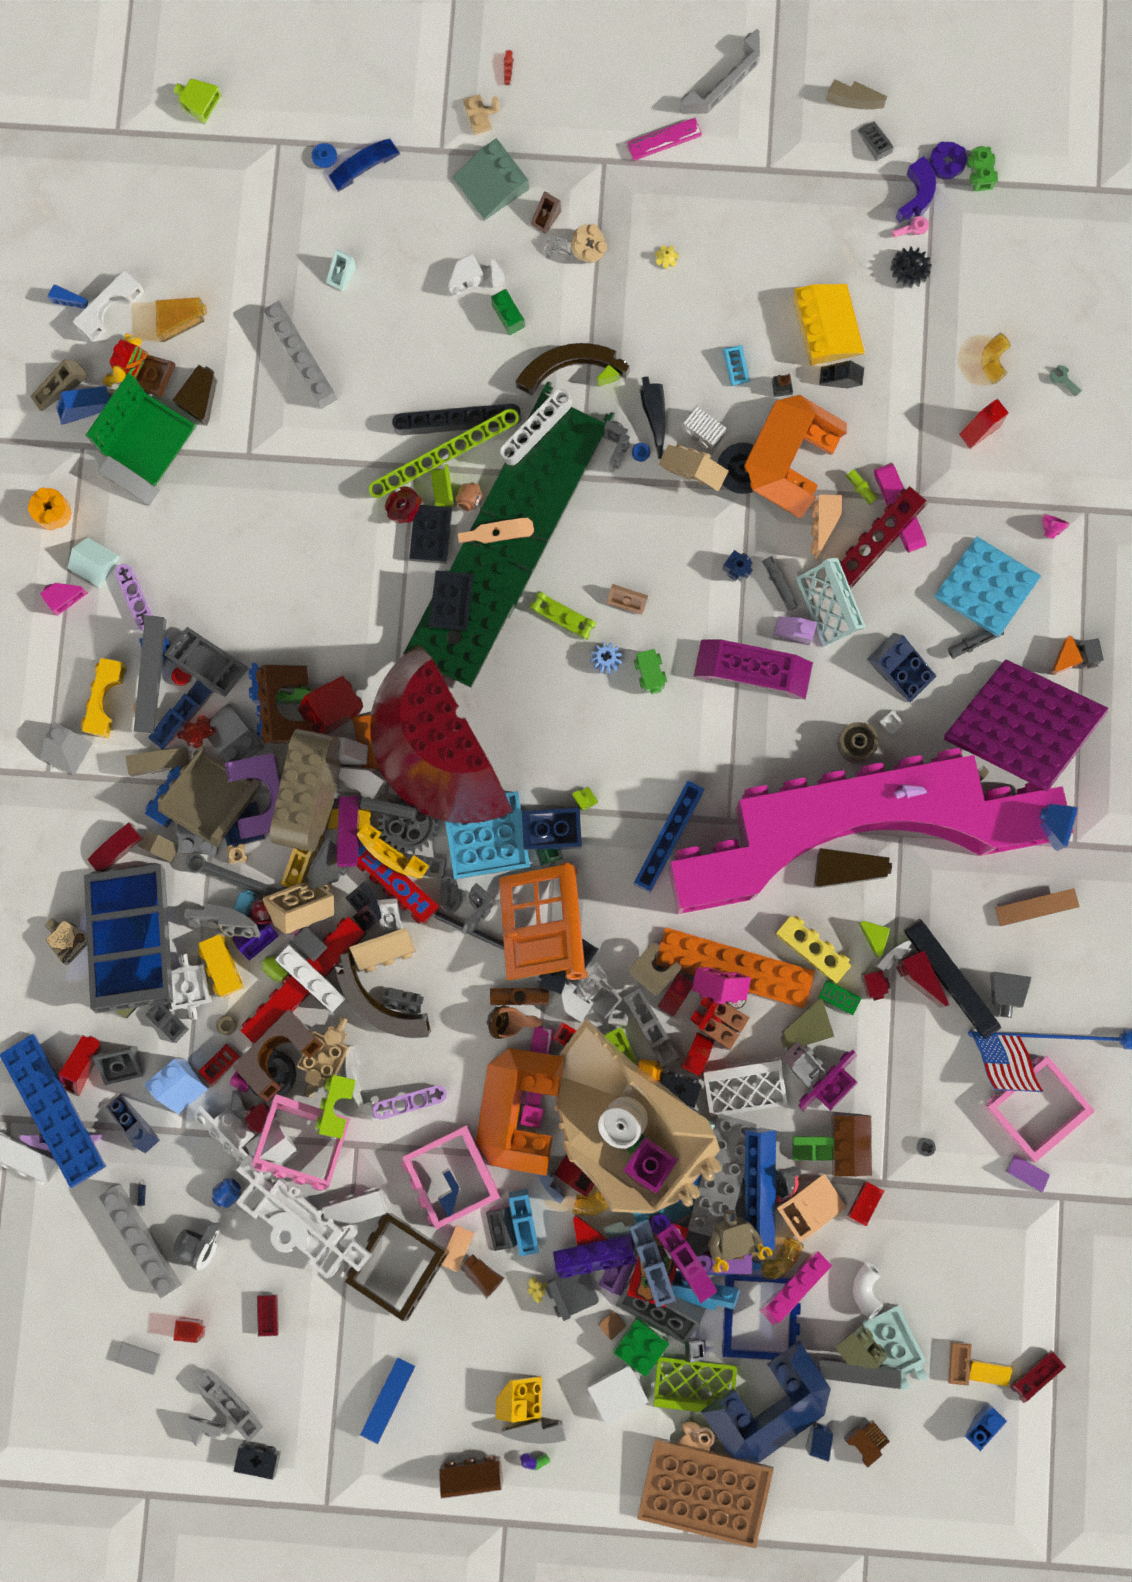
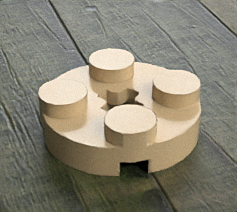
M585 224L574 230L571 249L575 257L586 263L598 261L604 252L607 251V244L598 226L595 224ZM587 240L590 241L591 247L586 246Z

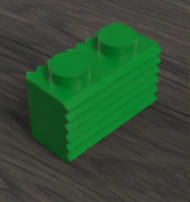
M507 289L491 296L492 307H494L508 335H512L525 327L524 318Z

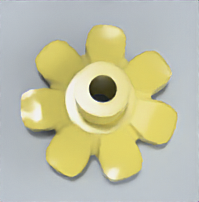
M661 246L660 251H656L655 257L658 258L656 260L658 266L663 264V268L668 269L669 264L672 267L676 265L675 259L679 257L678 253L674 252V247L669 246L667 249L666 246Z
M532 1277L528 1282L530 1286L528 1293L529 1295L532 1294L534 1301L540 1303L543 1301L542 1297L545 1296L544 1291H546L548 1284L546 1282L541 1284L540 1281L537 1282L536 1277Z

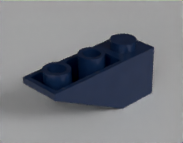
M119 1094L106 1106L133 1147L146 1154L160 1141L150 1125L122 1094Z

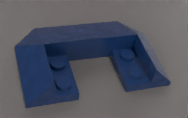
M800 1341L767 1363L787 1395L755 1418L752 1416L734 1388L701 1410V1413L732 1458L759 1463L825 1416L831 1388Z

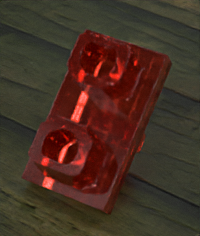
M201 715L197 718L195 724L190 722L185 724L184 730L177 733V738L185 740L188 746L199 748L202 746L205 738L215 734V728L210 725L209 718Z

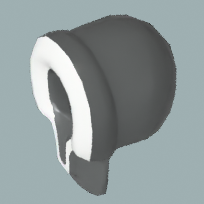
M211 1222L204 1235L183 1229L174 1244L175 1258L195 1270H202L207 1267L216 1252L217 1243L215 1240L219 1232V1223Z

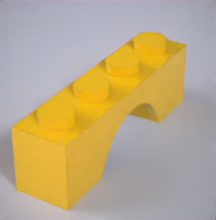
M100 658V661L97 662L95 666V681L93 680L90 686L91 697L86 702V716L81 721V728L84 733L109 739L113 720L106 715L103 709V699L109 689L123 684L127 668L123 662Z

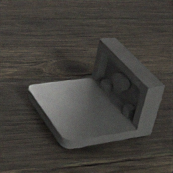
M607 420L604 427L605 439L617 443L609 461V471L613 473L615 468L619 469L621 465L622 452L626 453L630 444V436H628V429L622 427L621 423Z
M588 1274L561 1279L558 1276L547 1283V1294L550 1299L554 1298L556 1303L554 1310L557 1317H562L563 1321L570 1319L571 1315L599 1302Z

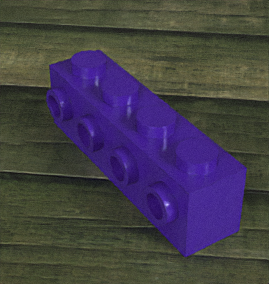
M631 1235L553 1251L555 1270L560 1279L637 1262L635 1244Z

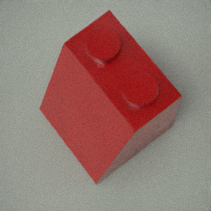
M341 676L306 694L298 708V712L304 721H312L313 732L328 735L351 720L352 717L360 714L364 706L361 698L356 696L352 690L351 683L344 676Z

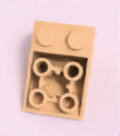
M819 495L817 501H814L811 509V517H815L811 525V536H814L813 543H811V554H814V560L818 559L842 514V495Z
M825 1174L797 1191L789 1199L775 1206L799 1242L816 1232L846 1208Z

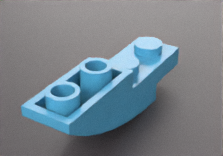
M676 1270L672 1290L674 1296L686 1302L715 1311L717 1306L734 1309L739 1297L738 1288L714 1284L717 1292L700 1303L681 1273Z

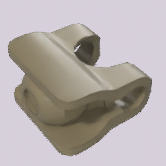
M655 942L633 963L629 973L652 994L658 995L677 975L682 966L676 962L668 969L658 968L654 963V956L660 946Z

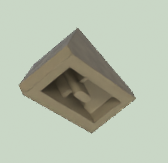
M145 829L142 835L143 840L137 846L172 863L178 851V844Z

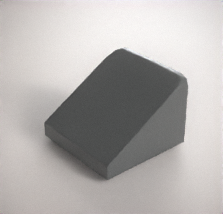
M233 1090L231 1110L248 1111L249 1109L240 1090Z

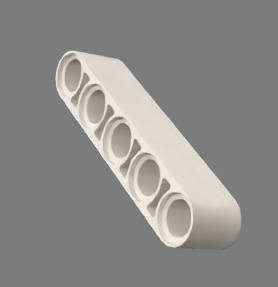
M556 390L501 447L500 453L506 464H517L571 408L572 400L567 390ZM563 397L567 398L562 403L558 402ZM548 411H553L551 416H545ZM537 424L540 425V427H539L538 429H536V430H533V429H532L533 426H535V425H537ZM522 438H527L525 443H519ZM508 452H514L511 457H506Z

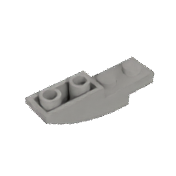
M206 904L204 910L186 909L184 913L189 926L195 928H220L223 935L229 937L244 936L252 938L260 937L261 935L256 923L250 918L224 906Z

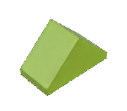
M868 921L858 923L876 958L882 956L890 929Z

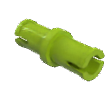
M855 469L845 476L855 487V492L860 493L868 505L878 498L868 486L869 483L864 481Z

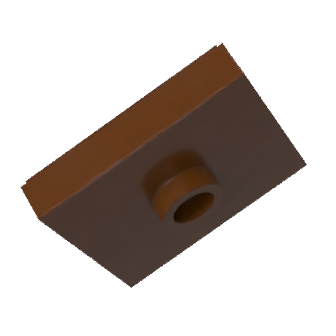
M147 354L136 380L145 393L162 398L176 364L173 361Z

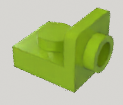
M589 787L572 793L573 799L582 812L598 803L597 798Z

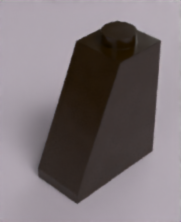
M198 365L173 398V401L177 407L207 426L217 379L212 369L207 366L204 368Z

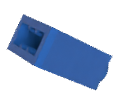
M106 386L61 392L56 407L61 425L101 413L111 398V394L107 392Z

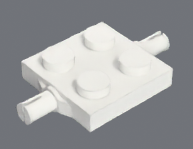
M187 954L179 955L181 967L172 970L173 1003H171L172 1010L188 1009L190 1020L198 1019L196 1008L202 1004L212 1003L207 972L205 970L206 966L205 964L189 965Z

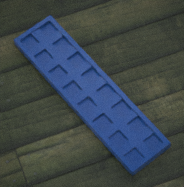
M31 1034L2 1052L0 1057L69 1187L77 1186L107 1167L66 1090L60 1083V1079L36 1035Z

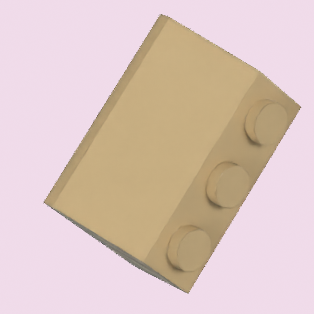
M309 880L263 897V902L274 926L285 934L292 933L295 930L307 927L310 924L334 915V895L323 887L309 888Z
M407 928L350 947L359 970H365V973L376 970V966L381 964L384 967L394 964V960L402 958V960L413 957L412 953L416 952L410 931Z

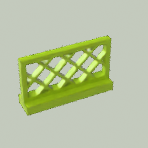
M660 1357L657 1361L653 1407L701 1412V1410L714 1402L710 1401L712 1398L718 1399L717 1394L724 1388L729 1391L728 1385L730 1383L731 1389H736L737 1366L706 1362L689 1363L686 1360ZM661 1362H669L675 1369L667 1377L661 1371ZM674 1363H678L681 1365L679 1367H676ZM685 1364L690 1365L695 1371L687 1379L679 1371ZM693 1365L701 1367L698 1370H696ZM704 1367H709L714 1373L707 1381L699 1374V1371ZM713 1368H720V1370L716 1372ZM724 1369L733 1370L732 1379L725 1384L718 1374ZM677 1371L684 1381L674 1388L668 1378ZM660 1374H661V1375L663 1376V1378H664L661 1382H660ZM695 1374L704 1383L697 1390H694L688 1383V1380ZM717 1376L724 1386L714 1393L707 1383ZM666 1380L673 1391L667 1396L658 1395L659 1386ZM685 1383L693 1392L687 1398L681 1397L676 1391ZM706 1385L713 1395L707 1400H702L697 1392ZM675 1392L678 1397H674V1396H670V1395H672V1394ZM695 1394L698 1399H691V1397Z

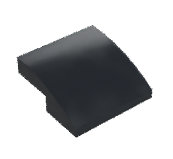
M365 882L345 897L357 911L353 918L364 931L382 918L377 900Z

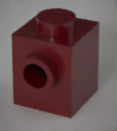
M883 970L861 976L867 998H873V1001L885 998L884 994L889 993L890 983L888 978L884 977Z
M260 1102L257 1106L253 1105L246 1112L248 1115L244 1119L247 1122L246 1127L253 1133L255 1131L261 1133L270 1109L265 1102Z

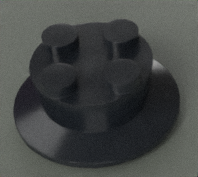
M744 442L732 444L718 458L717 463L728 470L722 485L731 492L737 494L754 492L750 485L749 473L746 472L744 466L754 446L753 444Z

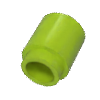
M268 955L261 963L263 966L261 970L274 981L281 983L289 975V972L275 960V955L272 957Z

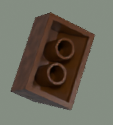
M832 1115V1137H834V1145H832V1175L845 1177L872 1176L871 1116Z
M486 1455L480 1460L470 1457L464 1459V1462L456 1463L455 1460L445 1461L444 1465H441L439 1469L441 1499L502 1490L503 1474L500 1457H495V1455Z

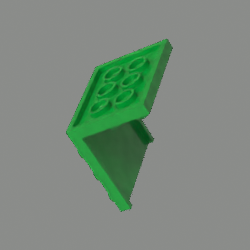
M128 373L86 433V437L101 454L106 457L110 456L155 487L196 428V425L146 394L136 378Z

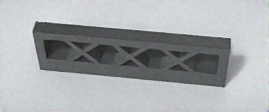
M821 1357L819 1361L820 1372L824 1379L901 1389L902 1367L880 1365L877 1369L850 1365L845 1360Z

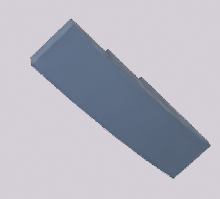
M649 1220L630 1225L629 1228L656 1307L676 1301Z

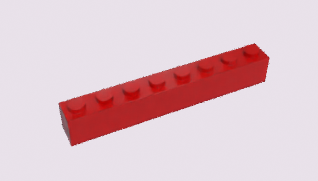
M350 917L342 918L336 925L338 928L333 933L329 932L323 938L327 949L315 961H312L310 958L307 960L324 978L339 964V956L343 950L357 945L367 935ZM291 974L283 980L282 983L284 985L279 990L276 988L269 995L270 1000L266 1004L262 1003L255 1010L257 1013L253 1018L249 1017L243 1022V1028L240 1031L253 1044L278 1021L282 1014L288 1009L294 1012L311 994Z

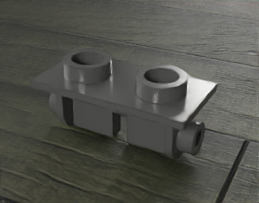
M391 987L385 990L383 1005L390 1009H403L408 1013H421V1004H423L424 1000L421 994L407 991L406 998L402 997L403 990Z

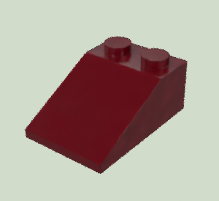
M925 951L918 952L897 962L898 966L896 969L900 977H904L909 984L939 1008L950 1005Z

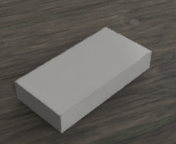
M123 1342L116 1363L154 1375L161 1354Z

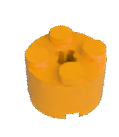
M39 488L29 500L28 512L44 529L55 530L67 525L71 518L72 512L68 500L55 489Z

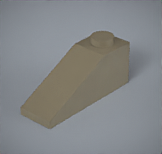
M63 360L30 397L39 410L43 411L59 400L61 392L75 389L87 377V373L78 361Z

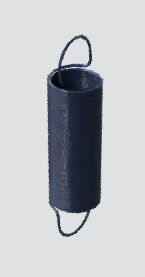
M144 1180L143 1185H138L137 1206L140 1207L145 1206L146 1185H144Z

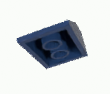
M580 808L522 811L524 850L582 849Z

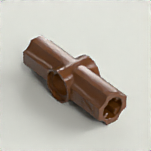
M490 988V1005H549V991L543 988ZM518 991H522L525 994V999L522 1002H516L514 999V995Z

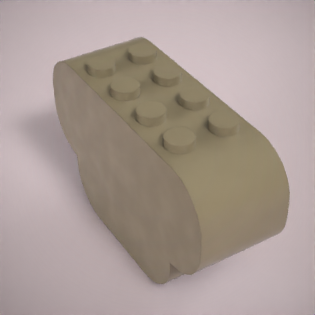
M296 729L293 732L270 827V841L272 844L313 852L316 849L320 835H323L327 830L335 799V791L339 781L338 737L302 729Z

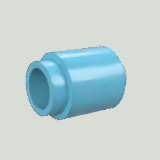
M245 889V892L240 891L233 907L234 910L247 917L251 915V905L258 899L255 897L256 893Z

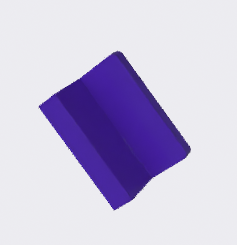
M268 923L256 924L261 934L260 937H232V941L237 949L249 961L279 937L277 932Z

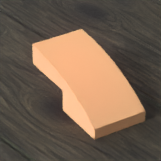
M456 1225L446 1248L450 1252L441 1266L458 1273L473 1238V1232Z

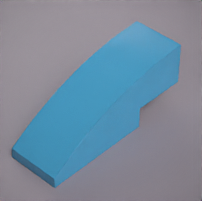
M528 1189L508 1192L520 1256L539 1253Z

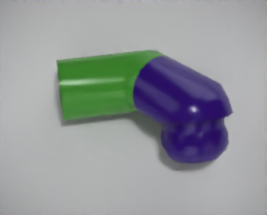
M524 1453L520 1457L522 1467L534 1471L551 1462L547 1453L536 1459L531 1458L528 1453Z

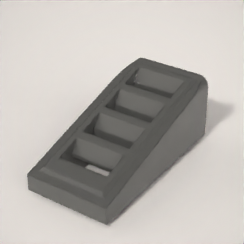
M875 121L858 129L860 136L876 161L892 153L893 145ZM873 128L874 131L868 134L865 133V131ZM875 134L877 135V136L874 137L873 139H870V138H869V137H871V136H873V135H875ZM877 140H880V142L877 143V144H874V143H873V142H875V141H877Z

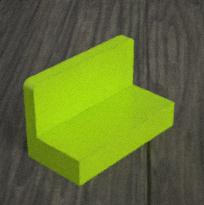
M448 464L444 465L445 469L431 471L435 506L453 507L455 505Z

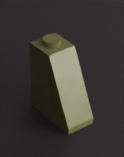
M823 999L815 1001L782 1031L783 1036L780 1037L783 1048L787 1047V1050H789L796 1042L805 1046L834 1037Z

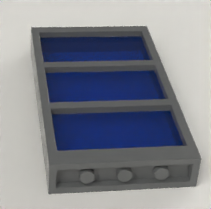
M149 863L147 866L142 867L134 865L129 866L128 869L113 868L108 872L93 871L90 874L84 875L90 1009L97 1014L173 1003L165 869L161 864Z

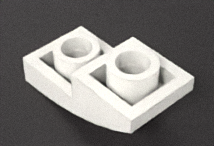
M906 941L894 947L882 957L875 968L879 971L889 970L894 963L893 957L898 960L902 957L906 958L911 951L909 947L911 942Z

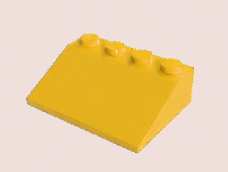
M813 284L794 289L793 301L810 366L865 354L847 284Z

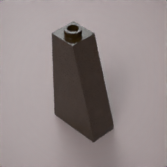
M820 848L817 855L813 888L885 879L892 871V863L889 862L890 857Z

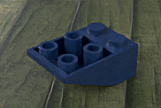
M892 633L867 658L875 670L910 703L937 677L906 637L901 634Z

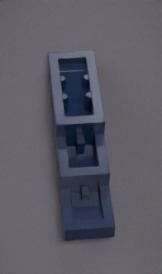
M197 680L188 693L183 694L174 708L169 709L154 729V734H150L148 739L164 750L191 721L214 692Z

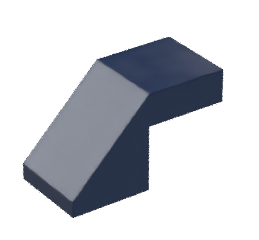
M448 1168L442 1174L451 1190L439 1196L438 1200L447 1216L450 1217L453 1213L460 1187Z

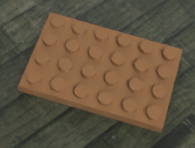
M655 1438L637 1519L756 1549L774 1468L773 1466L732 1458L728 1455Z

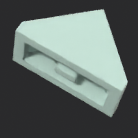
M336 249L326 283L341 291L344 290L356 269L353 257Z

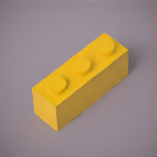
M218 934L198 943L200 947L198 953L201 959L206 961L207 966L205 970L215 983L212 987L216 995L224 998L245 989L223 935Z

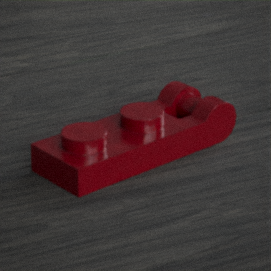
M1050 1350L1019 1379L1015 1380L1010 1385V1388L1013 1392L1019 1394V1399L1023 1403H1026L1066 1366ZM1026 1383L1030 1386L1028 1390L1022 1387Z

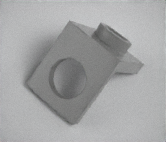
M600 980L599 983L606 991L591 1009L606 1019L622 999L613 988Z

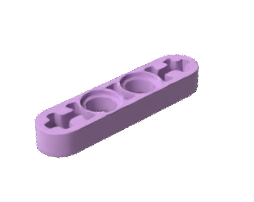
M120 564L115 569L116 578L137 626L143 631L144 625L142 624L144 620L141 615H153L134 571L129 565ZM123 569L129 571L126 573L129 581H126L125 577L120 575ZM135 585L136 592L128 594V586ZM139 601L143 602V609L141 611H135V603Z
M438 1085L383 1100L374 1104L372 1115L378 1120H383L439 1104L446 1099L447 1093L445 1088ZM435 1089H437L438 1092L442 1093V1095L439 1097L440 1100H437V1097L430 1098L429 1100L431 1103H428V1097L425 1093L426 1091H428V1095L434 1094ZM416 1094L422 1095L424 1098V1102L420 1106L416 1105L413 1101ZM397 1100L404 1101V1110L398 1111L395 1108ZM387 1102H391L390 1106L393 1114H390V1110L383 1113L384 1116L376 1113V1110L379 1109L378 1105L385 1108L389 1106Z

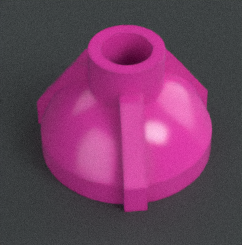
M1043 514L1044 536L1055 539L1056 535H1059L1068 528L1069 522L1055 516Z

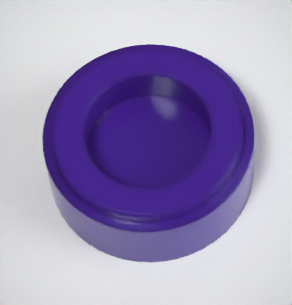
M663 1214L655 1215L650 1222L652 1231L658 1234L670 1226L668 1217Z

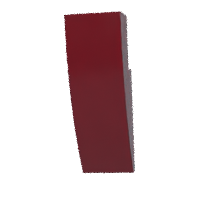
M128 822L106 840L87 860L95 871L104 872L129 853V850L142 841L143 837L134 825Z

